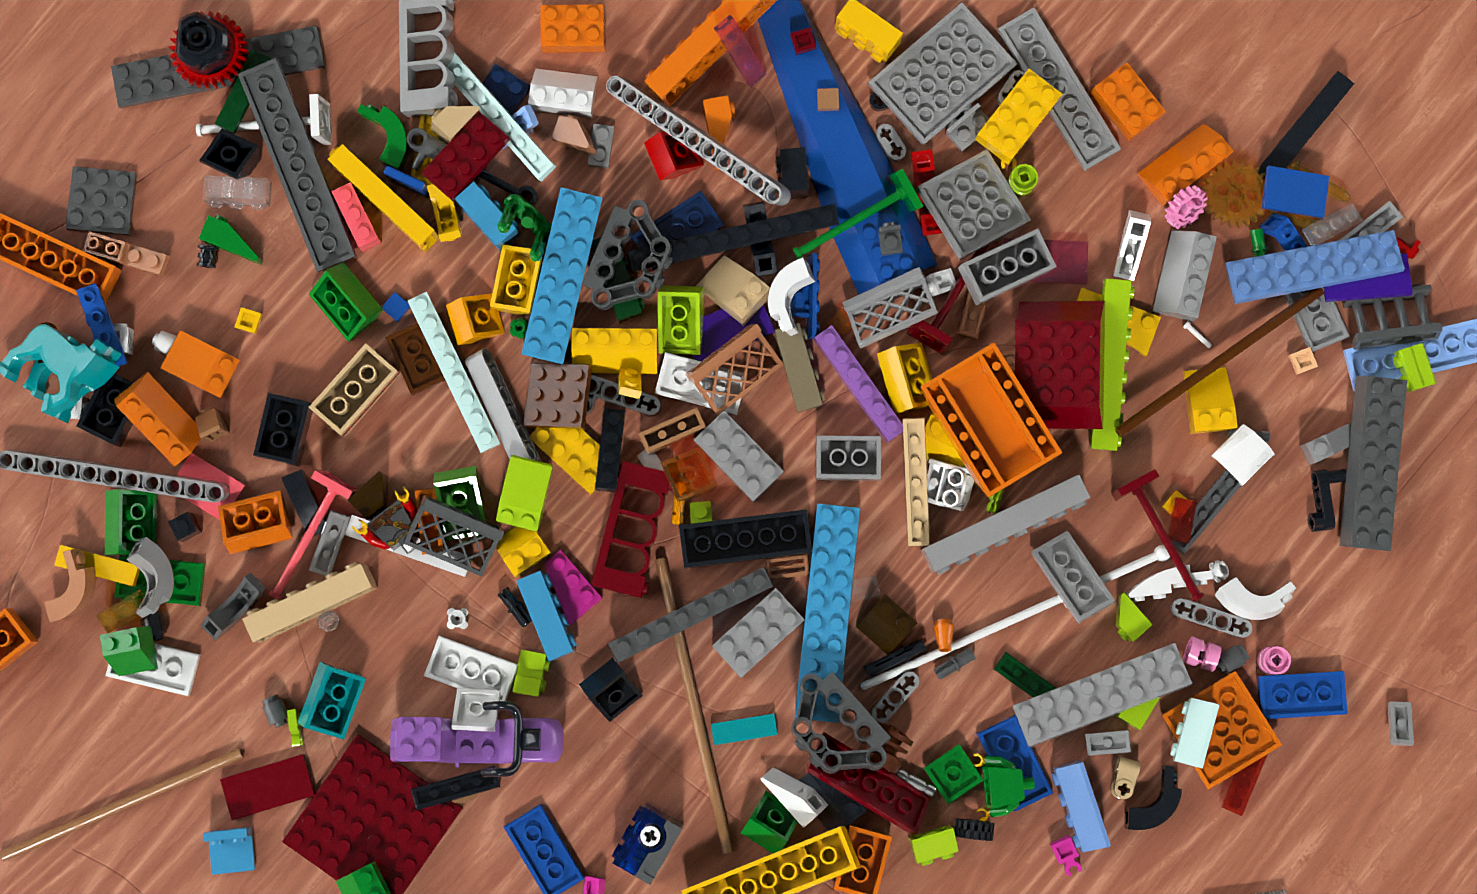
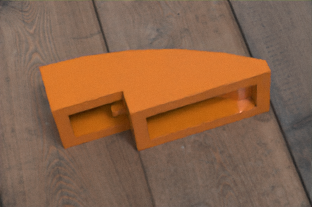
M434 488L415 490L417 512L424 495L437 500ZM423 511L420 518L422 525L435 521L431 513ZM437 525L424 529L428 539L440 535ZM422 530L419 531L420 542L426 541ZM442 538L430 543L432 550L436 552L443 550Z

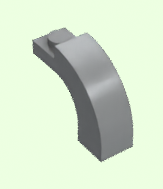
M145 537L135 543L127 558L130 563L142 571L147 581L146 595L136 612L142 618L149 614H154L161 604L170 600L174 587L173 571L167 556L158 545Z

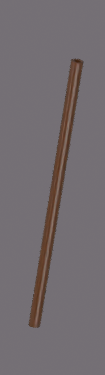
M1312 289L1116 427L1115 431L1118 436H1124L1324 295L1323 289Z

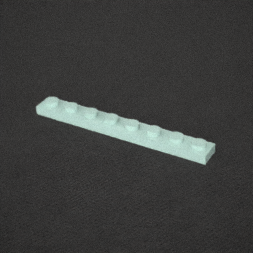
M454 52V57L447 67L454 73L455 86L473 106L480 108V113L510 138L507 145L535 177L542 182L556 168L555 164Z
M427 291L408 300L480 452L484 453L500 445L499 439Z

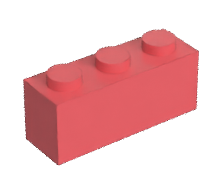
M350 182L331 191L360 250L364 252L381 244L382 242L352 183Z

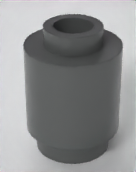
M1241 644L1238 646L1234 645L1221 653L1217 667L1221 672L1225 671L1229 674L1245 665L1246 661L1250 658Z
M278 694L262 701V709L270 726L275 725V728H278L288 723L286 720L288 719L287 709Z

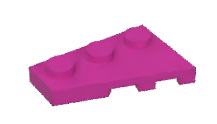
M561 550L544 563L569 626H571L598 603L602 597Z

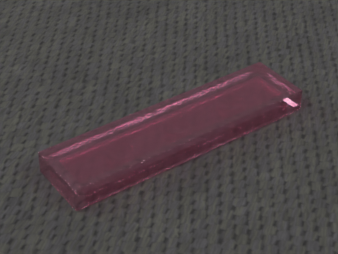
M731 15L714 27L715 32L747 85L752 87L767 75Z

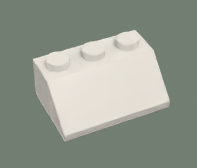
M535 69L530 86L528 105H531L533 111L592 118L598 76Z

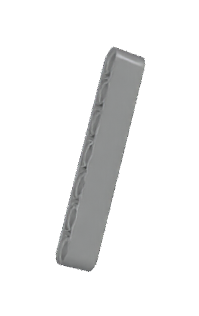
M483 348L467 357L465 360L466 366L509 459L511 455H516L542 462L526 427L523 425V420L491 352Z

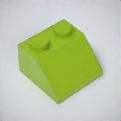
M950 825L908 837L915 862L917 864L921 863L922 866L934 863L933 859L942 857V860L955 856V852H959L955 832Z

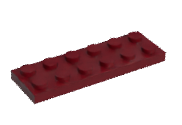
M822 733L827 740V747L830 750L837 752L853 751V749L827 733ZM820 740L817 741L815 750H820L823 747ZM829 756L825 759L828 766L833 767L837 765L835 757ZM810 761L805 771L914 836L918 833L931 797L886 769L881 768L875 771L868 768L847 769L829 774L824 772L820 766L816 768Z

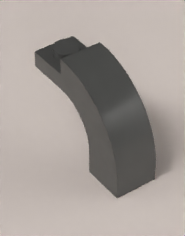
M251 572L246 575L235 592L223 604L206 616L201 627L215 641L223 636L262 598L265 587L261 581L255 578Z

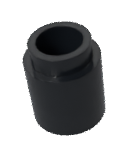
M158 610L154 614H149L140 619L142 627L151 626L154 642L164 639V634L167 633L162 615L158 613Z

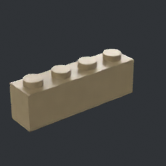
M799 323L795 324L798 333L790 336L785 331L782 332L781 328L774 331L797 414L822 407V401H825L822 388L818 389L816 381L819 380L817 369H812L810 361L813 360L811 349H806L804 342L808 340L805 328H800Z

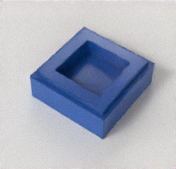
M395 292L382 306V309L397 322L411 308Z

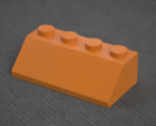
M1203 123L1138 172L1137 175L1159 203L1165 206L1174 199V195H1177L1181 189L1186 190L1187 186L1194 184L1227 159L1234 151L1219 133Z
M148 371L114 399L119 410L174 467L191 454L202 439L196 422Z

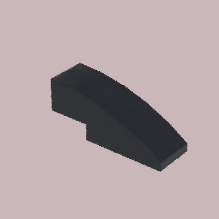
M300 469L281 477L305 530H307L320 505L304 470ZM323 517L313 537L322 533L326 521L325 517Z

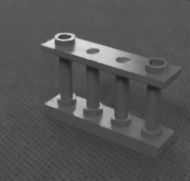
M1431 284L1413 285L1412 296L1344 301L1342 304L1343 308L1353 307L1359 330L1352 341L1353 349L1438 339L1443 330L1441 322H1430L1424 300L1431 290ZM1404 300H1416L1421 325L1412 326L1409 324ZM1395 302L1401 327L1392 329L1388 327L1382 303ZM1374 304L1379 330H1367L1362 306Z

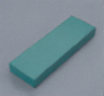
M774 713L711 724L714 745L778 735Z

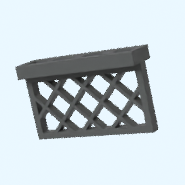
M424 495L403 543L474 574L483 576L499 540L502 539L504 530L502 527ZM423 511L431 513L435 521L422 525L420 518ZM450 521L453 524L454 530L442 534L439 523ZM437 525L440 535L428 539L424 529ZM465 529L471 530L474 538L462 542L458 532ZM422 530L426 541L418 544L410 541L413 533ZM456 533L460 543L447 547L444 537ZM485 537L492 539L491 546L481 551L478 540ZM442 538L445 549L438 552L432 550L430 543ZM476 541L479 552L467 556L464 545ZM461 547L465 557L458 560L451 558L449 551ZM481 555L483 563L480 570L472 567L469 559Z

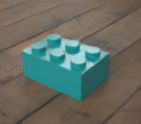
M320 662L298 724L304 728L344 740L366 678L358 673Z

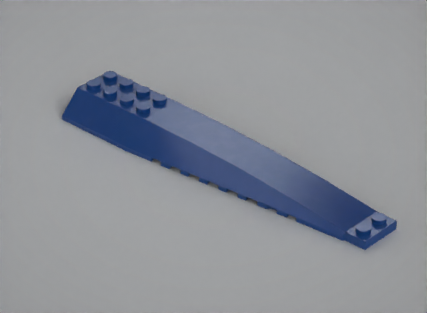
M777 0L758 19V23L800 146L805 147L807 167L818 194L820 205L826 206L835 203L839 224L896 192V188L889 177L890 174L894 173V170L801 0ZM810 27L816 49L796 55L790 33ZM838 88L839 111H818L817 89ZM901 199L834 237L858 295L918 267L924 272L937 266L914 211L909 212ZM895 222V225L901 226L900 234L903 253L881 256L878 229L884 223Z

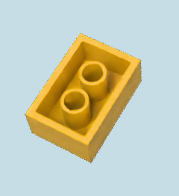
M849 0L836 17L835 29L837 34L844 39L848 37L854 42L855 47L861 51L865 49L871 54V58L879 63L882 61L886 64L901 43L903 35L901 31L857 0Z

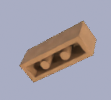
M695 408L638 434L649 455L703 431L706 426L698 408Z

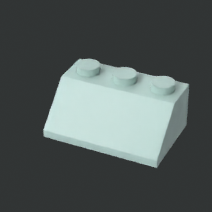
M1189 698L1188 702L1184 701L1181 713L1185 715L1183 723L1179 722L1176 734L1179 735L1178 742L1172 745L1170 753L1171 756H1174L1172 761L1203 768L1219 704L1195 698Z

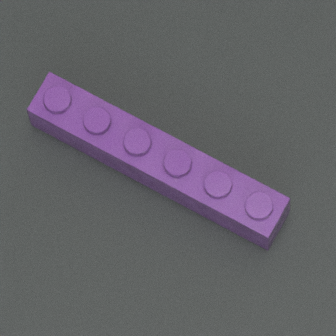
M831 325L814 337V342L885 442L889 443L902 434L903 424L834 327Z

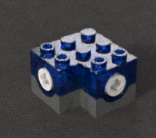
M646 803L644 807L640 805L632 818L635 824L633 826L629 824L621 838L624 840L623 845L618 843L611 857L615 858L613 861L614 865L651 885L684 824Z

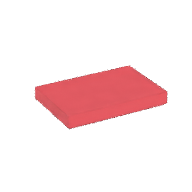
M193 453L189 454L177 474L223 482L229 487V496L220 502L184 498L219 520L218 506L236 502L246 487L240 481ZM174 480L172 482V488L175 491H178L179 483L176 480ZM196 483L193 485L195 494L200 493V487ZM215 487L214 495L219 498L221 490Z

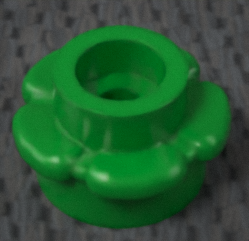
M524 318L512 320L510 323L511 328L509 329L510 334L518 339L525 338L528 328L527 320Z

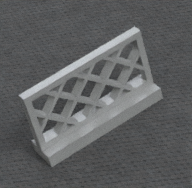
M920 267L842 302L860 348L938 313L928 287V281ZM921 287L924 288L921 296L913 295L914 290ZM901 296L905 297L901 306L894 304L895 299ZM910 299L917 300L914 309L906 307ZM923 302L930 304L931 309L924 312L919 311ZM885 306L882 314L874 312L877 307ZM890 308L898 309L894 318L887 316ZM903 311L911 313L905 321L899 320ZM866 314L862 323L855 321L856 317ZM871 317L879 318L875 327L867 325ZM884 320L892 322L889 328L885 330L880 329ZM865 329L872 331L870 337L862 340L861 336Z

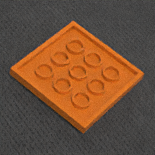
M1236 671L1190 697L1219 704L1203 768L1194 767L1207 790L1282 746ZM1184 702L1161 715L1177 742L1179 735L1176 734L1179 722L1183 723L1185 715L1181 713Z

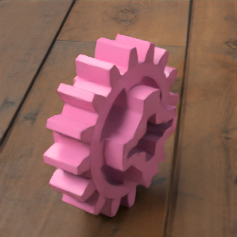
M1196 185L1192 188L1187 186L1185 191L1181 189L1177 195H1174V200L1168 202L1170 207L1165 209L1167 212L1165 215L1167 222L1177 229L1180 227L1184 229L1187 224L1192 225L1193 221L1199 219V213L1204 212L1202 210L1203 207L1207 206L1205 202L1208 199L1205 195L1206 193Z

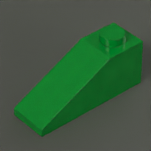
M208 215L198 239L206 244L262 265L263 261L236 230L227 223L228 219L220 215H216L215 218Z

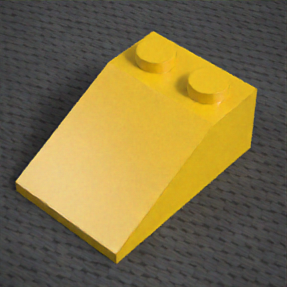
M1226 367L1217 369L1186 391L1190 434L1230 431L1238 428L1235 403ZM1197 370L1183 371L1184 380Z

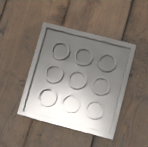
M988 150L973 156L916 188V191L959 260L1031 221Z

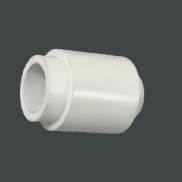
M161 331L159 334L156 333L152 341L154 350L167 355L176 336L165 331Z

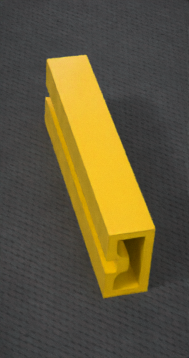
M343 144L340 147H335L330 152L328 160L333 167L421 250L426 253L439 240L435 230Z

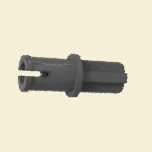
M968 647L958 655L950 656L948 661L934 669L935 675L939 679H943L956 670L960 671L961 667L976 659L974 653Z

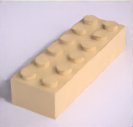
M354 562L346 566V571L342 573L337 571L325 576L326 580L313 581L307 584V589L303 591H298L297 589L286 594V599H275L266 603L267 607L264 609L255 608L247 612V617L242 620L252 642L262 643L378 589L368 565Z

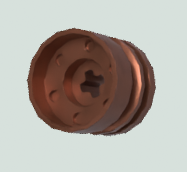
M878 722L891 737L890 741L882 747L887 755L883 767L896 774L902 764V760L896 756L897 751L907 754L908 751L900 746L902 742L912 746L913 741L904 732L892 725ZM860 744L858 750L869 749L865 744ZM870 754L869 759L873 762L879 763L881 761L879 754Z

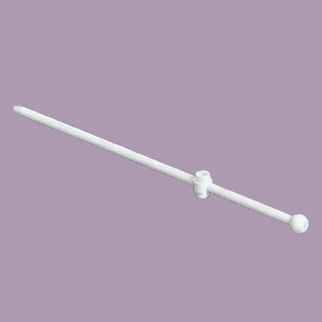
M1158 545L1153 553L1099 577L1105 584L1156 560L1166 561L1170 558V555L1164 545ZM1059 595L1054 596L953 641L951 645L952 650L949 652H940L938 648L861 683V689L866 690L1064 602Z

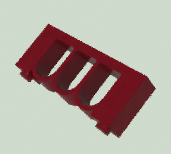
M625 461L622 462L617 490L614 493L591 586L637 598H642V594L647 595L649 583L646 582L647 578L643 577V575L650 566V557L645 549L654 544L657 538L658 530L653 520L658 518L665 508L663 495L668 496L669 491L673 492L676 479H672L673 473ZM626 486L656 493L660 499L658 510L654 514L643 515L621 509ZM619 514L649 522L653 529L651 539L643 544H635L613 538ZM615 543L640 550L645 556L644 567L636 573H627L606 567L611 544Z

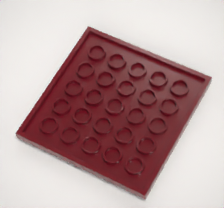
M357 734L282 842L336 881L375 861L391 894H404L463 807L450 801L416 811L411 789L427 785L428 783L399 762L391 761L389 755Z

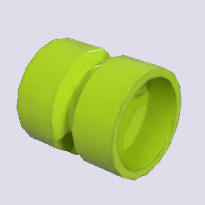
M1020 164L1012 171L1008 178V184L1016 196H1027L1038 182V173L1031 165Z

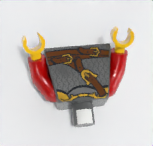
M403 486L405 494L399 496L397 491H395L398 499L395 503L367 524L358 519L362 523V527L356 529L352 526V529L361 534L372 546L384 550L391 548L393 551L401 546L409 554L415 548L405 545L403 542L417 514V509L409 497L407 488Z

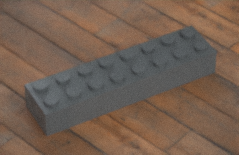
M1356 376L1339 546L1391 551L1408 380Z

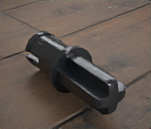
M509 587L503 589L502 593H498L497 596L500 597L509 609L508 613H512L522 627H526L532 622L531 617L522 607V602L516 599Z

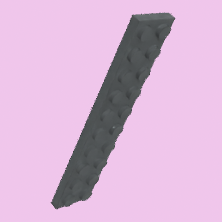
M317 25L245 39L248 46L244 48L249 51V54L251 50H254L271 59L278 58L285 76L326 68ZM249 54L243 56L247 59ZM169 55L111 66L119 108L216 89L212 84L208 90L205 88L204 83L201 88H198L196 83L191 85L188 80L185 81L181 77L182 74L180 75L176 72L177 68L172 65V62L175 60L171 59ZM233 74L231 76L233 82L226 79V87L234 86L238 77ZM221 82L218 83V89L226 88Z
M274 58L239 73V79L316 271L320 272L357 257L279 59Z

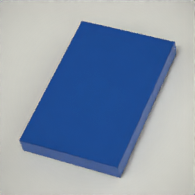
M1267 166L1261 208L1324 218L1330 176Z

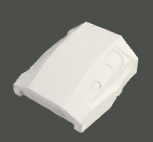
M1243 424L1211 457L1223 465L1238 480L1239 484L1243 486L1275 454L1262 438Z
M929 459L928 463L930 465L927 474L928 502L964 511L970 499L974 479L967 468L936 459Z

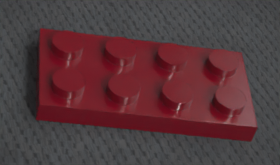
M478 111L421 174L454 202L455 198L466 189L510 141V138Z

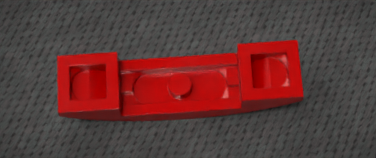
M932 149L911 152L915 192L923 204V207L918 209L923 236L941 234L942 231L916 191L917 186L935 177Z

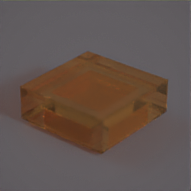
M841 309L826 321L829 327L831 325L834 327L840 337L852 329L848 314L844 309Z

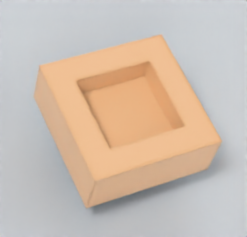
M1310 347L1288 355L1296 375L1318 367Z

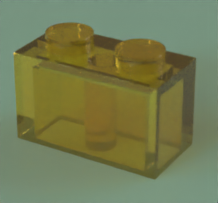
M138 589L97 614L96 616L105 631L110 633L137 618L139 615L136 612L144 599V595Z

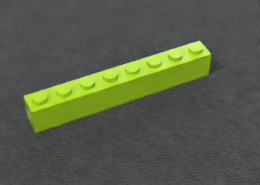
M1103 280L1101 301H1105L1103 429H1090L1089 449L1117 451V447H1121L1122 437L1118 436L1115 428L1121 425L1124 419V414L1120 413L1121 404L1124 405L1125 392H1122L1123 383L1127 381V371H1124V363L1128 362L1129 359L1126 341H1130L1131 328H1128V320L1132 319L1133 308L1129 307L1130 298L1133 299L1134 286H1131V280Z

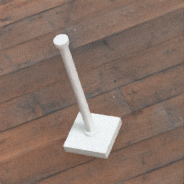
M309 94L310 116L302 117L305 125H311V136L323 145H332L330 103L319 94ZM257 121L241 122L237 131L259 129ZM196 125L198 136L219 133L222 129L216 125Z

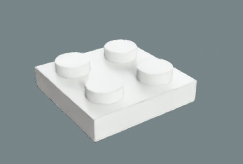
M457 688L452 730L496 732L498 710H484L483 703L500 701V690Z

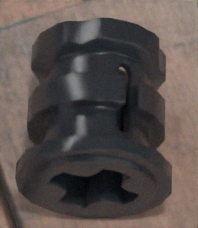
M198 245L200 253L197 256L199 262H197L196 266L216 268L214 260H217V255H215V252L219 248L210 245Z

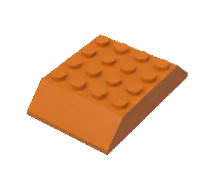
M995 342L920 386L937 421L972 478L988 498L1062 454L1061 449Z

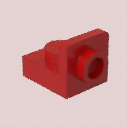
M1396 238L1400 254H1407L1408 259H1413L1420 250L1418 246L1421 241L1417 239L1408 247L1403 239Z

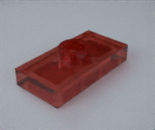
M1175 497L1168 536L1171 540L1190 543L1197 501Z

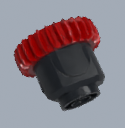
M200 11V13L193 12L181 18L177 31L173 30L177 38H170L175 45L169 46V49L174 52L169 56L175 60L172 62V65L177 68L176 72L180 75L182 74L181 77L185 81L188 80L191 85L196 83L198 88H201L204 83L205 88L208 90L211 84L215 89H218L219 82L226 87V79L233 82L231 76L234 74L238 77L237 69L242 70L244 67L241 65V62L247 61L243 55L249 54V51L244 48L248 46V43L244 40L246 38L243 32L240 33L242 31L241 27L236 26V22L233 19L230 20L227 15H224L222 18L219 12L216 13L215 17L211 11H208V15Z

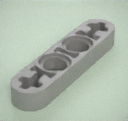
M1175 599L1170 605V611L1173 616L1238 638L1248 637L1252 632V624L1247 619L1187 599ZM1182 602L1184 608L1191 609V605H1193L1190 618L1188 617L1189 612L1182 611L1179 614L1175 606L1180 605ZM1198 609L1206 611L1207 616L1205 620H1197L1195 613ZM1220 615L1227 619V624L1223 628L1216 625V618ZM1232 619H1234L1233 624L1241 625L1243 622L1247 631L1240 634V630L1231 627V631H1229Z

